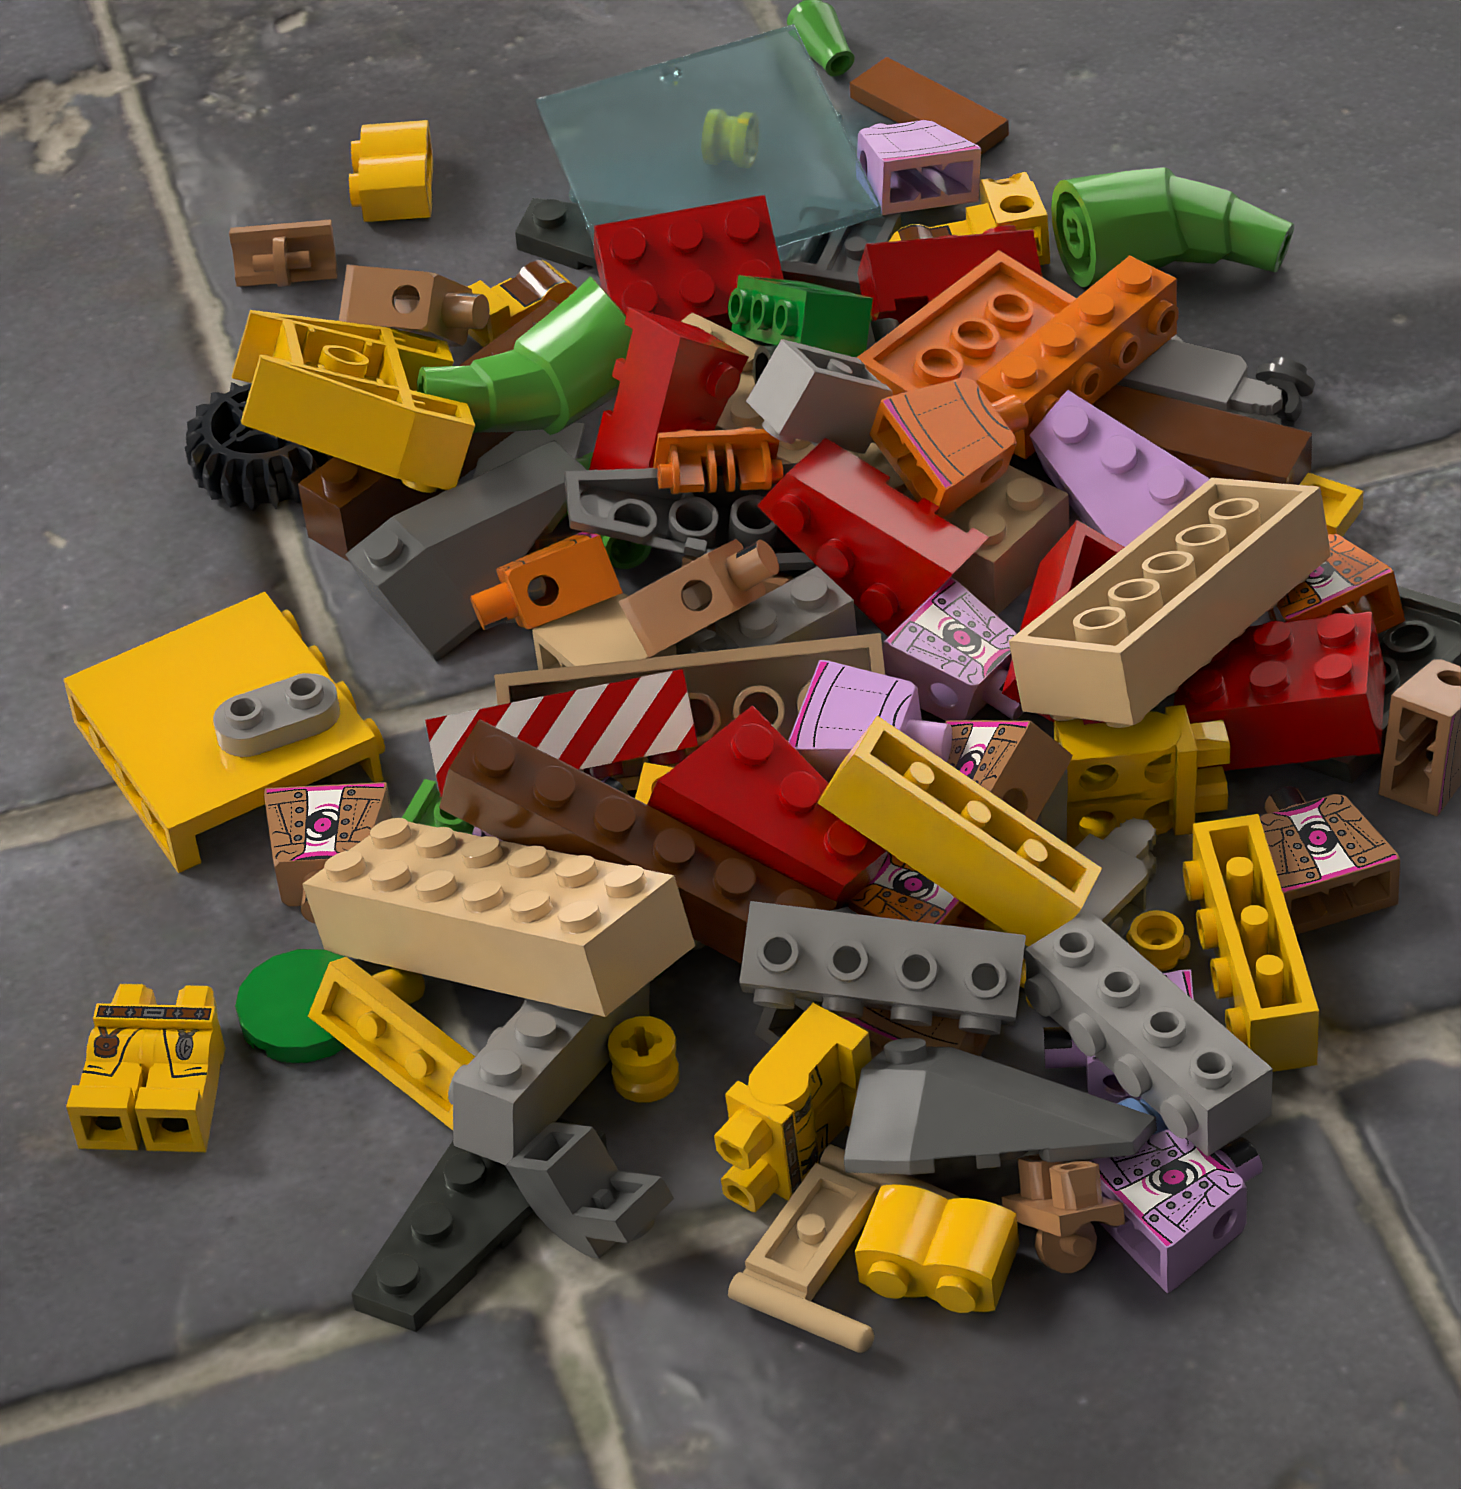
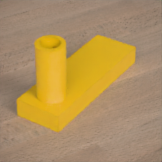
M348 957L329 962L308 1017L453 1130V1104L448 1099L449 1086L455 1072L462 1065H468L475 1056L408 1005L418 1001L424 994L425 982L422 974L393 967L371 976Z

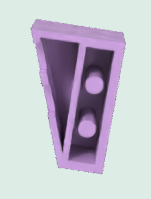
M1069 390L1064 393L1030 434L1043 470L1057 489L1068 493L1069 504L1082 522L1124 547L1209 480L1208 477Z

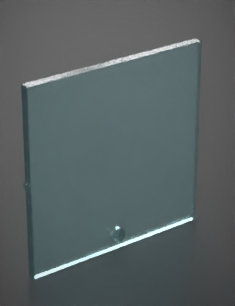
M794 24L535 99L537 110L571 189L569 199L577 204L593 245L595 225L761 195L766 197L777 247L882 216L880 203L842 126L843 116L840 112L835 111Z

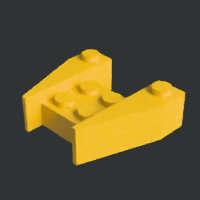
M250 310L231 375L232 379L252 383L241 419L242 425L401 479L404 485L417 491L432 493L437 488L449 490L457 486L475 427L467 403L416 392L417 379L421 367L453 366L454 360L447 341L389 327Z

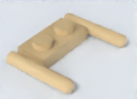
M830 1144L822 1154L820 1165L814 1164L746 1259V1268L743 1273L738 1272L734 1276L729 1286L728 1297L850 1350L864 1353L870 1349L874 1342L872 1328L813 1303L811 1300L867 1222L880 1187L891 1184L908 1185L926 1189L948 1200L961 1197L906 1174L845 1173V1150Z

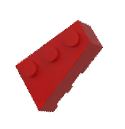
M1004 225L988 229L982 234L945 235L936 238L867 243L857 274L861 295L873 298L872 321L892 318L896 319L899 325L998 250L1042 277L1033 229L1017 231L1014 225Z
M628 307L625 325L633 329L626 360L619 358L615 361L612 377L620 381L613 411H603L589 470L653 468L658 433L677 432L680 430L715 431V427L729 398L739 386L741 373L749 356L697 326Z
M824 438L776 484L757 506L827 576L854 600V604L889 637L989 537L974 527L968 533L964 532L937 515L939 506L924 497L916 503L888 486L890 476L829 439Z
M753 705L658 779L647 803L648 806L838 902L835 910L840 909L874 880L888 854L887 850L841 821L837 816L817 803L829 783Z

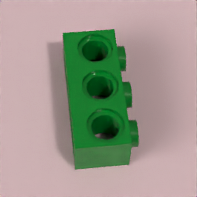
M738 275L737 288L732 291L729 299L728 315L731 323H733L732 332L746 338L773 345H778L781 339L851 357H858L867 349L873 298L806 282Z

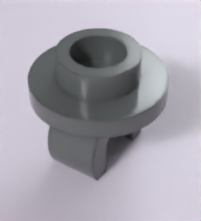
M1278 357L1274 358L1272 363L1259 365L1255 377L1267 385L1272 384V386H1278V389L1282 390V396L1288 398L1284 411L1287 420L1295 422L1302 412L1300 396L1311 395L1315 387V381L1306 374L1307 368L1303 364L1292 359Z

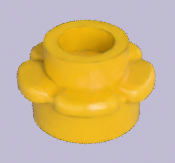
M1153 910L1140 914L1133 920L1130 930L1126 934L1128 944L1161 972L1175 968L1178 959H1185L1191 949L1190 938L1184 934L1182 922L1177 916L1166 911Z

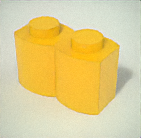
M428 120L362 125L360 140L351 141V159L354 174H349V193L352 207L362 208L364 222L431 217L433 149Z
M883 1185L880 1187L855 1250L859 1282L886 1298L898 1299L902 1297L917 1298L927 1296L937 1301L944 1308L957 1313L995 1311L1019 1247L1017 1215L1005 1207L983 1200L970 1198L948 1200L939 1194L914 1186Z

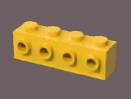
M878 715L842 761L817 802L841 821L874 841L897 859L949 892L954 898L962 901L1007 933L1026 935L1025 945L1028 947L1074 919L1082 909L1102 870L1100 866Z
M1259 814L1194 823L1193 860L1183 862L1184 886L1189 901H1200L1202 909L1196 912L1198 935L1202 949L1213 948L1216 958L1211 959L1210 962L1211 977L1216 998H1228L1230 1009H1225L1226 1029L1273 1068L1272 1072L1318 1065L1319 1009Z

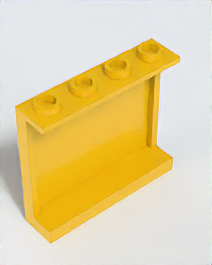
M262 592L63 679L75 725L178 873L201 863L195 835L264 805L265 788L306 786L355 763L361 765L373 783L383 781L379 754L385 752L383 737L371 718L363 720L357 713L354 698L343 681L334 683L338 696L340 715L336 723L328 730L250 757H238L228 754L219 746L213 716L216 709L227 699L302 673L319 674L334 683L329 675L326 661L318 647L315 645L306 646L292 613L287 609L280 612L266 592Z

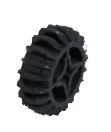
M231 382L229 392L225 394L212 392L210 404L196 406V417L187 421L188 430L185 437L187 463L191 466L192 476L197 481L198 487L205 488L211 500L225 498L230 508L236 507L242 502H247L252 511L260 504L271 503L277 509L279 502L287 499L300 503L301 497L298 483L334 458L331 455L242 425L241 419L251 384L239 386Z

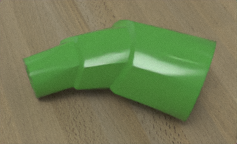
M1166 167L1060 180L1055 186L1052 195V225L1056 246L1068 275L1080 287L1094 285L1129 255L1156 269L1164 267L1173 261L1215 264L1223 259L1277 272L1286 256L1294 231V223L1242 201L1233 192L1205 183L1176 177Z
M589 276L575 292L518 338L513 350L473 360L470 366L421 367L418 374L416 392L467 403L475 424L473 433L544 430L549 435L556 434L617 396L620 381L612 377L616 359L624 358L626 360L633 329L625 325L626 315L601 286Z

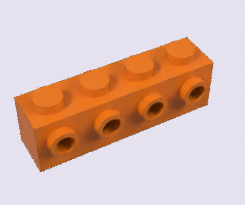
M1129 255L976 380V384L990 403L1011 394L1016 395L1023 402L1028 413L1029 423L1027 428L1014 433L1017 442L1014 454L1027 459L1035 452L1030 434L1067 390L1092 405L1177 334L1179 315L1177 307V278Z

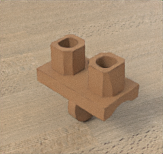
M332 220L230 228L229 237L234 259L236 287L277 284L278 287L290 286L291 282L337 279L338 277Z
M1039 1154L1018 1158L1021 1193L1002 1197L1003 1207L1016 1213L1017 1222L1038 1229L1035 1240L1038 1258L1046 1267L1060 1273H1074L1083 1269L1091 1261L1096 1250L1097 1241L1095 1229L1091 1221H1098L1113 1227L1125 1224L1123 1203L1102 1197L1099 1164L1089 1161L1067 1163V1161L1046 1162L1039 1157Z

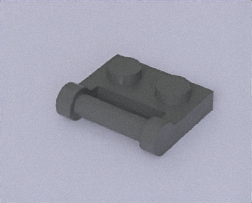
M824 201L809 202L800 216L799 223L801 229L786 259L780 262L784 280L806 282L861 295L857 272L865 245L867 243L889 242L893 234L901 229L900 213L881 215L876 209ZM833 231L818 263L810 264L809 261L820 239Z

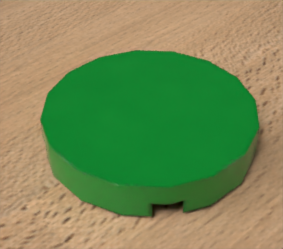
M297 949L275 955L254 968L240 985L235 1004L244 1040L253 1049L255 1044L258 1048L266 1050L268 1058L279 1062L308 1063L333 1056L346 1047L344 1044L308 1017L329 962L344 956L324 949Z

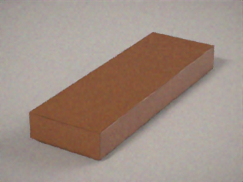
M885 57L849 82L850 98L897 123L921 120L933 121L978 145L981 148V155L1009 135L1008 119L889 57Z

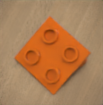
M743 427L736 430H680L677 432L658 433L653 468H658L659 489L670 488L671 494L704 492L703 467L708 493H715L717 489V466H722L726 492H734L736 465L740 490H771L772 484H777L783 478L782 460L777 459L780 440L770 435L764 429Z

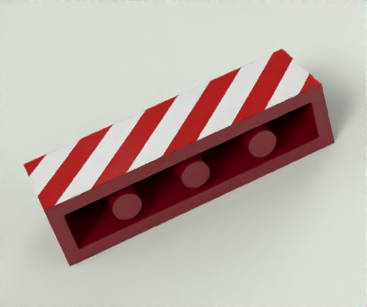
M683 669L425 720L440 797L443 794L448 770L479 719L578 770L583 769L584 773L596 779L624 774L622 761L647 756L648 763L662 766L680 763L687 757L686 748L698 746Z

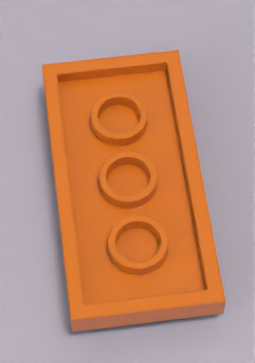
M998 250L857 358L865 364L866 369L881 383L886 384L892 390L893 395L963 377L976 382L980 376L1076 298Z

